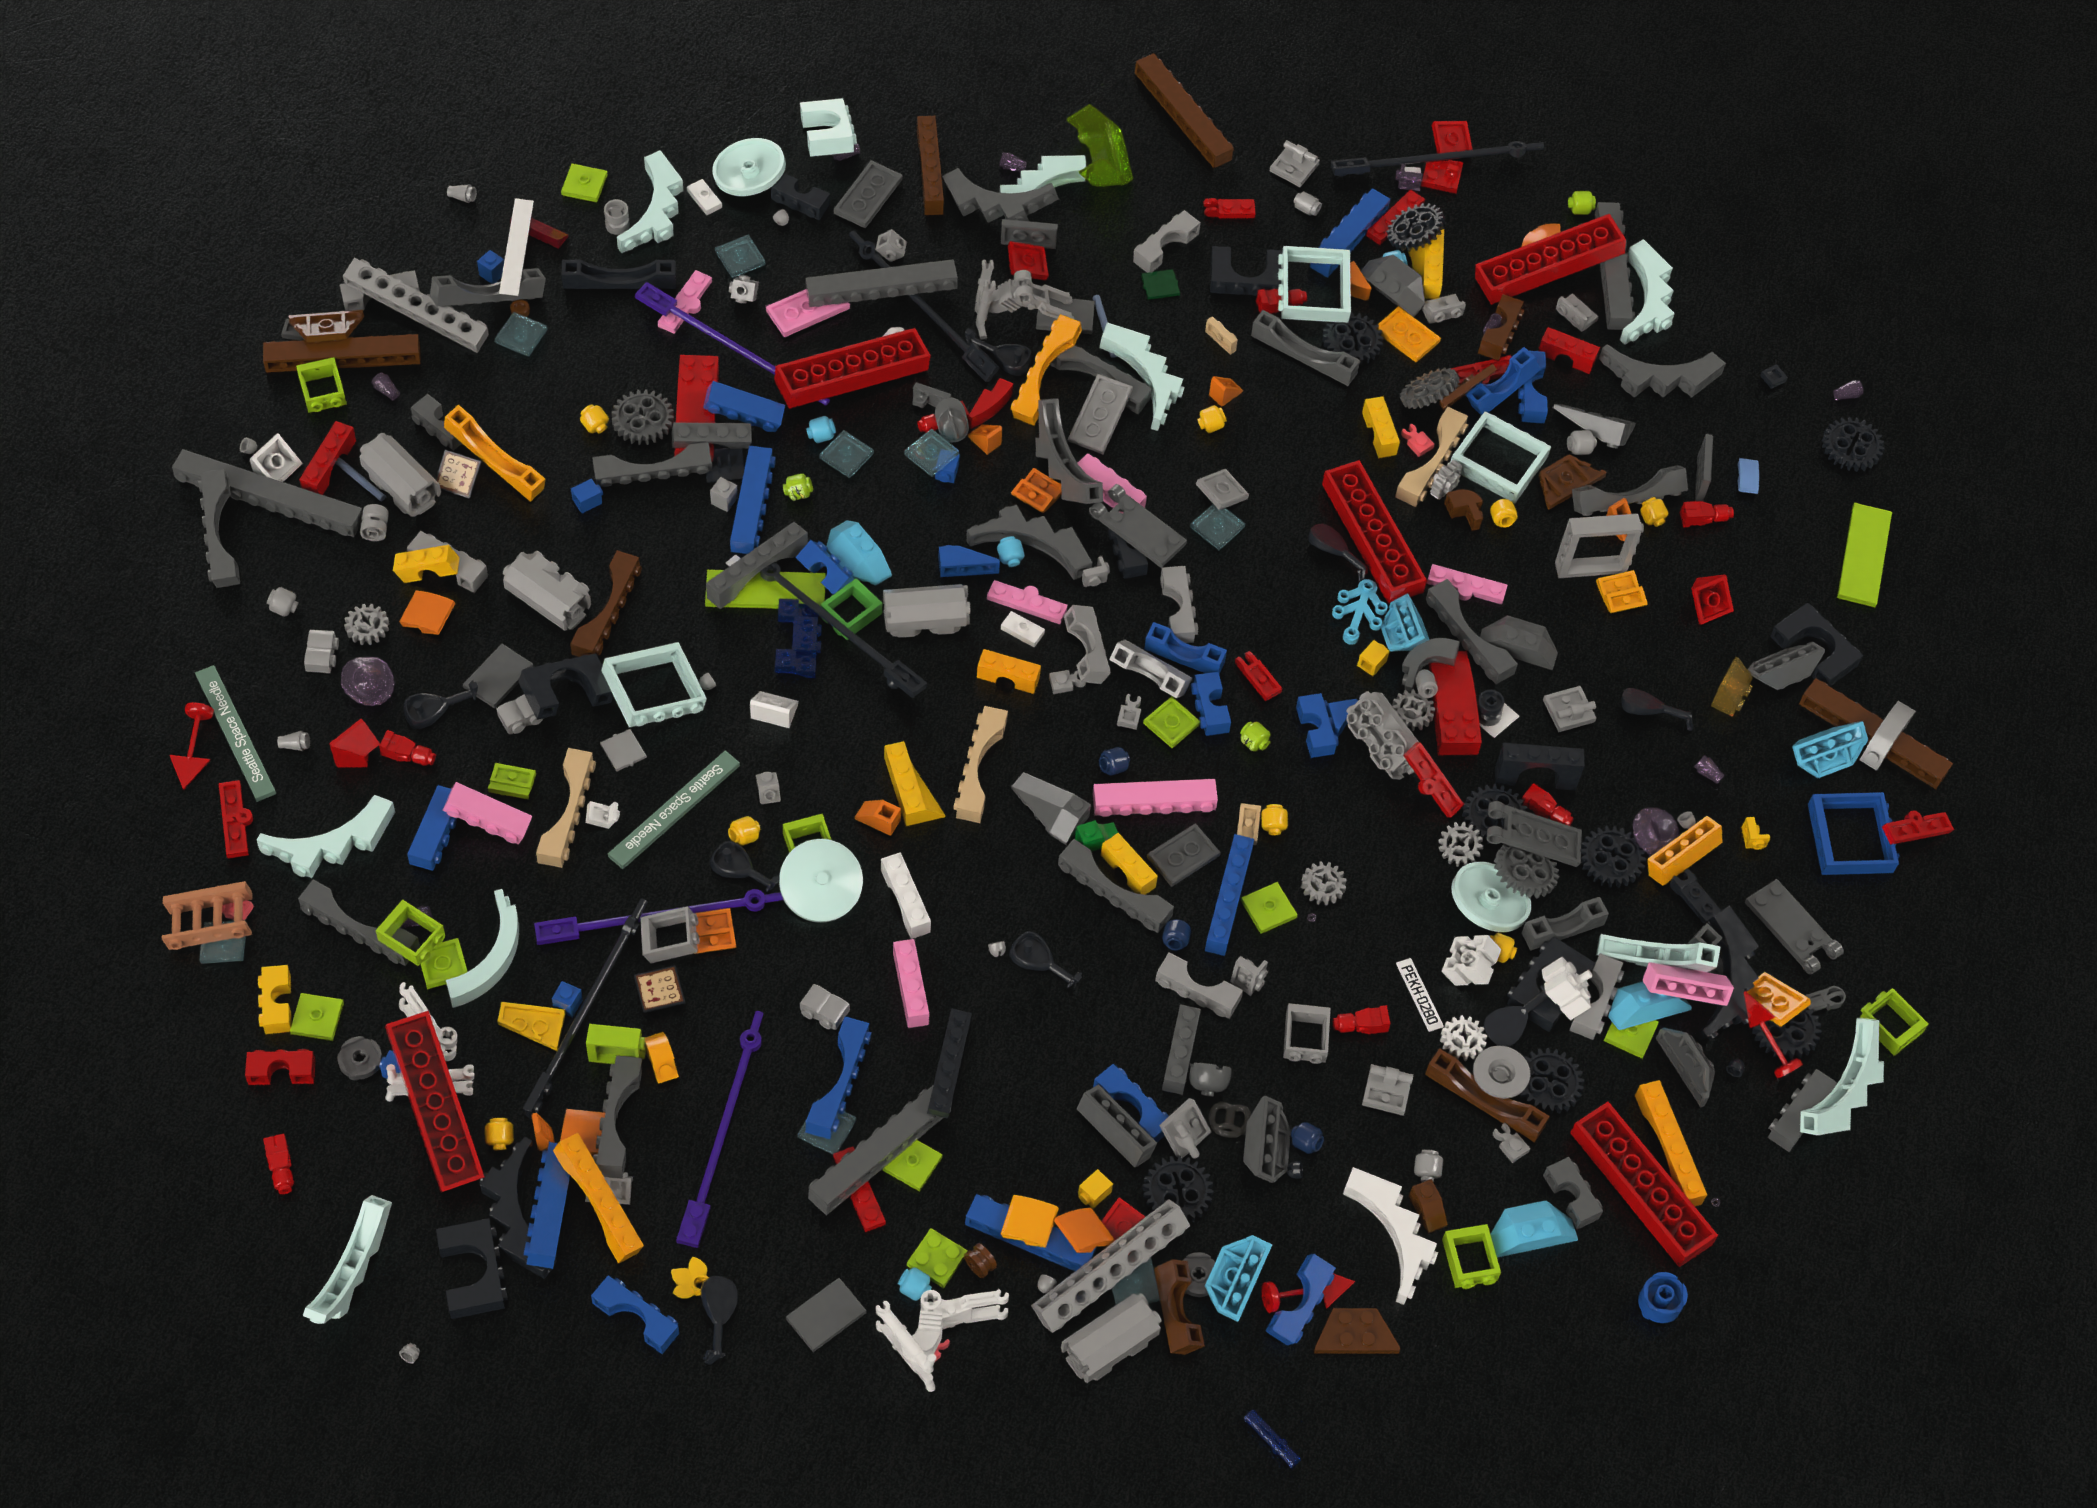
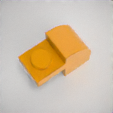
M664 1032L645 1037L648 1059L652 1063L657 1083L679 1077L674 1056Z

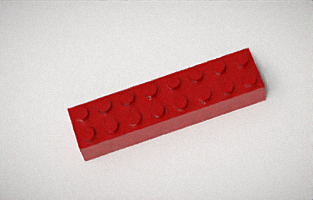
M1607 214L1475 264V279L1490 304H1494L1500 301L1503 294L1512 297L1625 254L1626 239L1611 215Z
M912 328L777 365L775 367L774 381L790 409L926 371L929 368L930 354L917 330Z
M1360 460L1325 471L1322 485L1366 565L1369 566V570L1388 605L1407 593L1410 597L1424 593L1427 579Z
M429 1011L386 1024L385 1029L440 1192L484 1178Z
M1606 1102L1574 1124L1571 1135L1679 1267L1713 1245L1718 1234L1609 1102Z

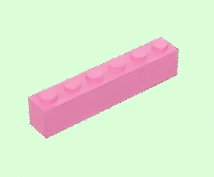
M1215 779L1094 784L1093 787L1095 816L1100 815L1103 817L1118 814L1128 816L1130 814L1210 812L1216 810L1218 801Z

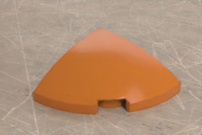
M1560 224L1538 226V228L1530 231L1525 236L1521 247L1560 233Z

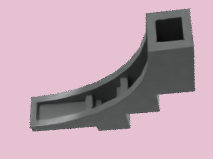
M959 168L942 176L963 217L980 208L988 223L1005 215L1007 220L1029 221L1027 215L1059 199L1052 183L1027 192L997 193L973 184L962 174Z
M1608 344L1602 348L1599 360L1605 366L1609 367L1618 377L1623 379L1621 387L1633 397H1636L1649 386L1662 397L1666 396L1677 386L1683 392L1693 397L1722 375L1726 364L1713 352L1701 359L1685 364H1649L1619 353Z
M1059 399L1038 400L1039 437L1035 438L1036 457L1048 459L1049 478L1061 480L1062 499L1085 504L1103 502V483L1087 475L1078 465L1069 449L1062 428Z
M1017 504L1000 510L998 519H991L987 523L979 526L975 525L967 530L966 541L969 546L996 542L1013 536L1015 539H1019L1021 544L1039 549L1056 559L1068 571L1073 580L1082 577L1083 570L1092 568V561L1072 527L1061 529L1054 533L1045 516L1033 518L1026 522Z

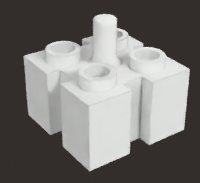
M1489 935L1475 936L1473 940L1468 936L1455 937L1450 949L1452 956L1446 959L1442 972L1455 986L1468 985L1471 982L1475 985L1488 984L1493 973L1491 966L1497 962L1501 948Z
M1561 957L1543 968L1542 975L1546 981L1544 983L1546 994L1572 1020L1591 1008V995L1587 989L1589 986L1587 980L1592 977V973L1587 970L1578 975L1574 965Z

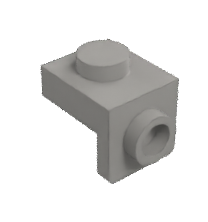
M1102 556L1098 557L1097 567L1083 570L1082 582L1084 587L1097 586L1100 583L1107 582L1110 568L1108 563L1104 562Z
M763 772L756 775L760 803L780 802L779 783L776 772Z

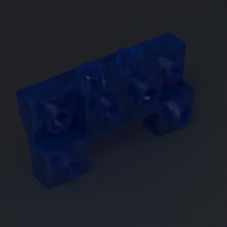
M779 599L778 622H794L792 650L776 649L775 673H792L805 678H816L817 653H821V641H817V638L822 635V625L818 624L819 615L807 605L799 604V599Z

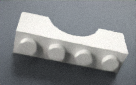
M901 852L882 858L881 872L888 888L890 887L898 900L903 922L910 938L913 939L930 933L931 920Z

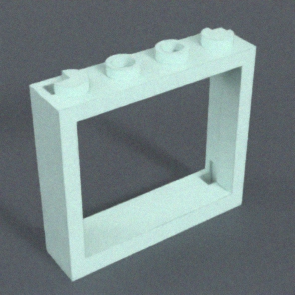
M1284 246L1282 254L1278 256V264H1281V269L1278 271V280H1281V284L1278 287V295L1281 296V300L1278 303V311H1281V319L1348 323L1351 313L1350 250ZM1288 262L1340 265L1341 309L1288 306Z
M1485 411L1455 451L1451 461L1455 460L1462 465L1461 475L1515 504L1548 458L1551 446ZM1483 427L1537 455L1517 485L1462 456Z
M679 642L609 657L604 660L601 671L629 727L643 726L646 723L660 722L664 719L678 718L685 714H695L703 711L707 698ZM673 662L691 699L635 711L617 674Z

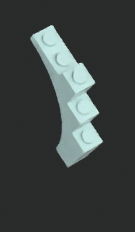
M661 151L644 157L645 170L651 178L654 187L653 197L642 218L629 230L617 236V245L621 253L632 250L640 244L647 243L653 238L659 243L674 236L673 224L669 218L678 214V201L674 196L683 192V180Z
M1085 155L1042 156L1041 164H1038V170L1021 171V177L1017 178V185H1000V193L1027 192L1050 183L1055 188L1068 183L1083 182L1086 178Z
M1644 239L1631 246L1628 252V262L1637 272L1643 286L1644 307L1636 319L1623 329L1620 341L1624 345L1630 341L1637 340L1640 335L1648 333L1652 329L1657 333L1663 329H1668L1673 323L1672 320L1675 314L1667 306L1672 300L1671 297L1674 291L1666 284L1670 279L1672 267Z
M1107 323L1099 348L1114 353L1126 361L1137 371L1144 382L1152 388L1153 420L1151 429L1158 431L1160 424L1164 425L1167 414L1164 413L1165 409L1169 410L1171 403L1175 404L1177 397H1182L1184 387L1181 386L1183 379L1166 373L1168 366L1165 365L1167 357L1149 352L1151 344H1148L1150 336Z
M374 795L367 806L355 818L335 830L310 838L286 839L260 833L257 838L259 850L265 855L277 856L286 863L291 862L295 874L301 877L307 876L312 878L323 858L334 864L336 862L343 865L353 845L360 850L373 852L395 813L394 804L392 801Z
M1601 934L1596 955L1599 956L1601 953L1613 959L1636 963L1635 965L1645 967L1648 966L1649 962L1708 972L1717 968L1720 946L1701 942L1695 944H1663Z
M1857 1018L1853 1049L1847 1067L1840 1081L1823 1101L1812 1108L1801 1111L1800 1132L1822 1135L1850 1130L1851 1108L1867 1106V1085L1882 1083L1884 1075V1061L1878 1060L1879 1020Z
M373 1195L363 1201L356 1225L337 1267L321 1292L305 1308L304 1317L310 1318V1321L314 1323L324 1324L331 1318L339 1319L348 1312L354 1288L363 1282L369 1259L379 1250L392 1202Z

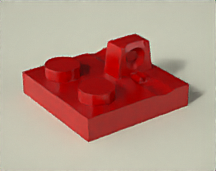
M1434 121L1432 123L1437 153L1473 150L1467 121Z
M1451 159L1426 162L1421 186L1456 194L1463 162Z
M1009 242V267L1012 275L1017 271L1027 270L1031 273V278L1046 280L1048 278L1044 247Z
M1119 1197L1101 1222L1115 1241L1143 1220L1145 1216Z

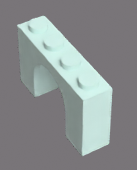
M843 98L800 103L803 128L816 126L833 127L830 129L807 131L810 157L854 152V145L857 144L856 134H854V127L851 124L848 105L844 104Z

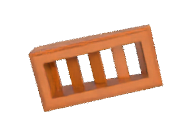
M532 1113L538 1150H547L549 1142L555 1143L553 1130L538 1113Z

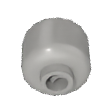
M1589 430L1573 431L1567 438L1568 450L1574 455L1591 454L1597 445L1596 437Z
M282 587L276 590L273 589L267 600L270 611L281 616H287L290 612L294 613L299 602L295 601L296 594Z
M1422 1150L1420 1154L1416 1155L1414 1173L1421 1177V1181L1425 1182L1432 1179L1434 1182V1179L1442 1176L1443 1158L1439 1155V1152Z

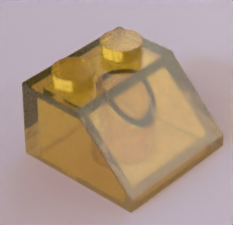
M1735 657L1711 705L1732 717L1736 710H1741L1745 702L1742 700L1743 696L1748 697L1753 687L1750 685L1753 677L1739 658Z

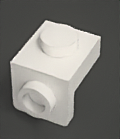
M590 801L587 804L586 823L609 829L619 819L618 803L613 802L610 806Z

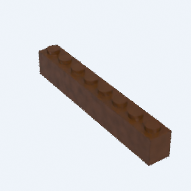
M1153 53L1136 61L1135 74L1211 166L1216 168L1231 161L1234 151L1233 145L1214 126L1212 120L1204 114L1202 108L1194 102L1192 96L1183 89L1182 84L1173 77L1172 72L1164 66L1162 60L1158 59Z
M418 334L349 337L339 341L307 342L306 340L264 342L263 363L266 372L297 371V365L333 357L335 358L337 369L420 364V342Z
M1817 678L1805 691L1799 703L1835 727L1863 721L1868 737V742L1865 746H1868L1884 721L1878 715L1871 713L1859 703L1850 700L1843 693L1834 690ZM1904 732L1899 735L1885 757L1934 789H1937L1953 765L1946 757L1937 754L1928 746L1921 744Z

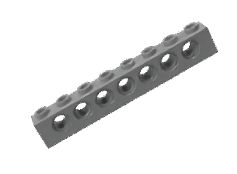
M354 258L343 274L344 283L476 353H478L489 335L488 328L482 321H474L468 314L453 310L451 305L437 307L430 294L425 295L417 287L404 284L398 277L393 278L387 275L384 270L373 268L363 259L358 260ZM365 276H371L368 280L363 279ZM383 284L388 285V287L384 289L379 288ZM398 293L405 294L403 297H396ZM414 302H421L419 306L412 305ZM432 310L438 311L435 315L429 314ZM448 319L455 320L453 323H446ZM464 328L471 329L469 332L462 331Z
M1167 1200L1031 1306L1043 1326L1052 1333L1062 1328L1067 1321L1080 1314L1090 1303L1097 1301L1099 1296L1112 1289L1116 1283L1125 1276L1130 1275L1139 1265L1147 1262L1157 1251L1165 1248L1177 1236L1182 1235L1190 1227V1224L1180 1206L1171 1200Z

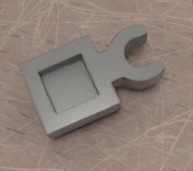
M1069 670L1049 673L1053 694L1073 691L1074 685L1084 687L1086 682H1081L1078 679V671L1071 675Z
M1127 694L1126 706L1121 705L1117 726L1137 730L1141 709L1138 708L1141 703L1140 696H1138L1136 702L1130 701V694Z
M1506 1123L1502 1124L1501 1127L1505 1133L1501 1134L1497 1129L1493 1131L1494 1138L1502 1141L1499 1145L1500 1149L1512 1163L1530 1151L1529 1146L1518 1133L1510 1134V1128Z

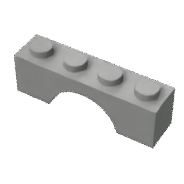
M1185 210L1179 215L1176 214L1168 224L1161 226L1158 232L1151 234L1143 244H1139L1134 249L1133 262L1147 273L1153 272L1162 264L1163 251L1161 248L1170 242L1189 243L1199 235L1201 222Z
M415 270L389 275L393 278L398 277L404 284L412 285L419 289ZM345 283L340 284L345 311L365 310L367 303L372 298ZM383 284L379 288L384 289L388 287V285ZM398 293L396 297H403L405 294Z
M420 531L408 545L407 551L449 545L460 557L458 573L456 574L458 585L475 593L488 577L486 565L481 560H475L469 557L467 553L454 549L450 544L437 540L433 535Z
M1185 566L1162 567L1160 577L1162 593L1173 598L1180 606V610L1175 615L1169 617L1168 628L1172 629L1175 636L1184 643H1194L1195 635H1198V624L1194 623L1193 619L1196 613L1195 607L1191 606L1193 592L1188 587L1190 585V574H1186Z
M1072 605L1064 614L1067 631L1076 636L1083 643L1086 650V655L1077 664L1081 682L1101 684L1111 672L1098 628L1097 617L1093 607Z
M1127 640L1117 642L1109 659L1125 669L1133 670L1149 677L1159 685L1161 690L1175 698L1184 696L1192 680V677Z
M1171 953L1167 954L1156 975V982L1162 987L1170 988L1181 997H1188L1199 1006L1207 1007L1218 1016L1229 1019L1239 1004L1243 993L1242 989L1226 981L1212 987L1197 984L1188 974L1187 961Z
M1601 953L1599 954L1592 971V977L1589 979L1597 987L1599 999L1591 1003V1008L1574 1018L1569 1031L1592 1040L1596 1033H1601L1604 1022L1601 1019L1603 1016L1607 1017L1611 1008L1608 1001L1609 999H1614L1618 989L1614 987L1615 983H1620L1624 971L1621 970L1623 962Z

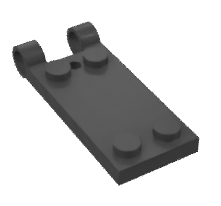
M1115 484L1108 491L1109 497L1118 503L1110 512L1100 502L1095 503L1089 508L1090 514L1095 519L1110 528L1160 568L1171 560L1187 543L1184 537L1128 496L1125 490L1118 484Z
M1499 801L1489 803V817L1493 819L1505 818L1504 829L1499 826H1491L1487 829V841L1489 843H1504L1575 867L1581 863L1582 830L1505 805Z
M1778 879L1746 898L1745 904L1800 963L1806 973L1812 975L1821 968L1818 959L1811 955L1820 948H1823L1831 959H1836L1844 953L1842 945L1830 938Z

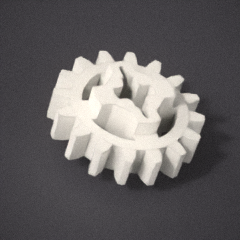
M1463 1015L1460 1016L1459 1020L1453 1017L1451 1023L1447 1021L1445 1028L1442 1029L1440 1042L1444 1043L1443 1050L1449 1049L1448 1054H1455L1456 1059H1459L1460 1056L1463 1057L1464 1061H1467L1468 1056L1475 1059L1476 1054L1479 1055L1486 1046L1487 1035L1482 1034L1484 1027H1478L1479 1021L1471 1022L1472 1017H1469L1468 1020H1464Z

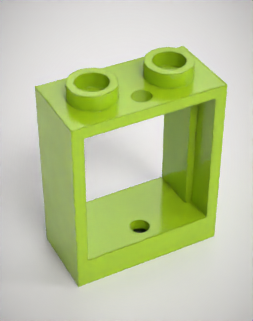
M334 357L296 366L308 413L346 405ZM334 376L338 392L313 398L309 397L306 382Z
M823 814L783 824V835L789 853L795 848L792 839L820 832L822 839L831 840Z
M404 900L397 905L376 929L378 941L417 966L422 961H426L434 947L440 945L445 938L442 924ZM407 918L432 932L416 953L392 938Z
M1892 988L1887 993L1885 991L1881 992L1873 1004L1870 1002L1861 1009L1862 1015L1860 1018L1875 1019L1872 1015L1888 1004L1911 1027L1895 1039L1879 1023V1041L1895 1056L1925 1031L1928 1023Z
M589 1024L586 1040L589 1062L615 1064L616 1055L645 1059V1037H642L641 1029Z
M1488 1224L1445 1231L1442 1241L1455 1288L1462 1287L1463 1289H1468L1476 1284L1491 1285L1498 1281L1501 1270ZM1483 1241L1491 1269L1463 1274L1455 1246Z

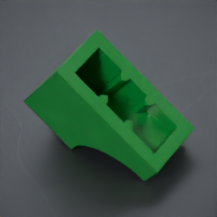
M1095 820L1077 826L1075 839L1089 848L1091 852L1102 849V843L1113 837L1118 831L1114 822L1098 824Z

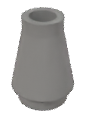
M471 185L449 186L447 195L448 197L470 203L476 198V188Z
M298 731L278 737L279 748L304 751L310 746V737L307 732Z

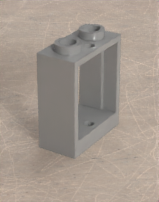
M688 906L640 917L643 956L650 963L698 952L697 944L700 943L699 935L696 932L698 917ZM686 922L687 942L657 948L656 929Z
M1288 1003L1283 1058L1291 1061L1306 1060L1316 1064L1326 1062L1329 1044L1330 1008ZM1292 1021L1322 1024L1321 1050L1290 1047Z

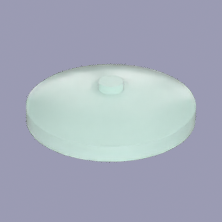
M762 138L745 139L728 146L718 155L713 165V176L717 186L725 193L735 196H750L761 193L776 184L784 173L786 162L781 148L776 143Z
M813 839L795 847L783 862L779 875L781 895L787 906L801 918L812 922H830L847 914L858 901L863 885L862 870L854 854L844 845L828 839Z
M1473 862L1463 866L1452 882V895L1460 911L1473 923L1491 931L1509 932L1521 927L1531 911V900L1525 893L1522 897L1520 891L1517 890L1516 893H1513L1512 887L1506 888L1508 883L1500 882L1502 876L1496 875L1498 870L1494 869L1496 864Z

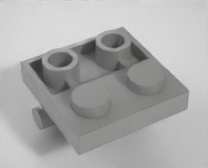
M1286 140L1283 145L1285 149L1270 166V172L1301 187L1317 168L1320 160L1318 156L1308 152L1307 148Z
M1581 686L1545 695L1543 698L1558 732L1594 723L1596 720L1592 710L1596 709V704L1594 701L1588 702Z
M1371 1064L1362 1105L1404 1116L1413 1074L1401 1072L1399 1069L1391 1067L1385 1068Z
M1191 1098L1186 1100L1159 1125L1176 1157L1181 1156L1182 1159L1188 1153H1190L1192 1158H1197L1200 1153L1196 1146L1211 1133L1195 1100Z

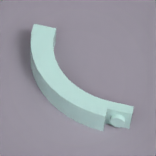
M502 889L494 891L500 914V930L491 952L472 970L458 977L446 980L453 1008L466 1004L491 989L505 974L515 956L519 940L517 911L515 905L511 906L509 896L504 897Z

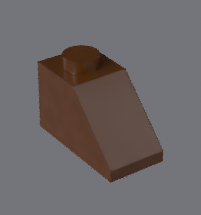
M1432 1179L1412 1186L1409 1199L1417 1214H1419L1426 1232L1429 1234L1447 1227L1442 1198Z

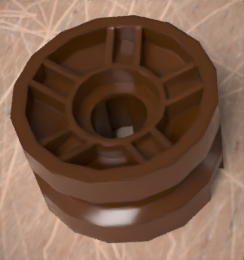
M980 1243L973 1246L972 1251L969 1250L964 1254L966 1263L980 1278L986 1277L989 1270L993 1271L997 1268V1263L992 1254Z

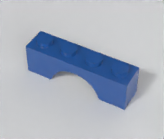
M1523 347L1510 358L1509 366L1501 378L1491 384L1480 382L1466 394L1471 406L1481 416L1485 411L1489 413L1541 370L1536 357Z
M1530 351L1536 357L1541 370L1519 388L1518 399H1521V403H1519L1518 413L1522 414V422L1545 423L1548 413L1547 397L1538 393L1534 389L1532 382L1543 378L1546 368L1545 352Z
M1153 622L1146 636L1144 650L1203 673L1219 672L1220 674L1227 653L1226 649L1210 643L1201 647L1186 644L1175 636L1172 629Z
M1112 1064L1094 1079L1093 1087L1099 1084L1115 1101H1126L1138 1110L1141 1118L1139 1125L1156 1142L1165 1136L1159 1125L1169 1115L1166 1112H1161L1157 1108L1155 1101L1150 1097L1147 1098L1142 1093L1140 1086L1135 1082L1132 1083L1127 1078V1074L1123 1069L1117 1068Z
M1316 1254L1307 1255L1297 1273L1303 1285V1298L1300 1305L1293 1311L1282 1310L1275 1312L1265 1331L1286 1345L1297 1343L1303 1335L1301 1330L1305 1323L1308 1324L1314 1315L1312 1310L1324 1297L1323 1290L1333 1281L1335 1276L1333 1272L1336 1268Z
M607 1276L591 1295L592 1304L609 1316L622 1311H629L639 1315L646 1324L644 1331L645 1342L661 1354L665 1352L679 1335L678 1323L671 1316L665 1317L662 1315L656 1305L644 1302L638 1292L634 1290L631 1292L626 1289L625 1284L618 1278L613 1279Z

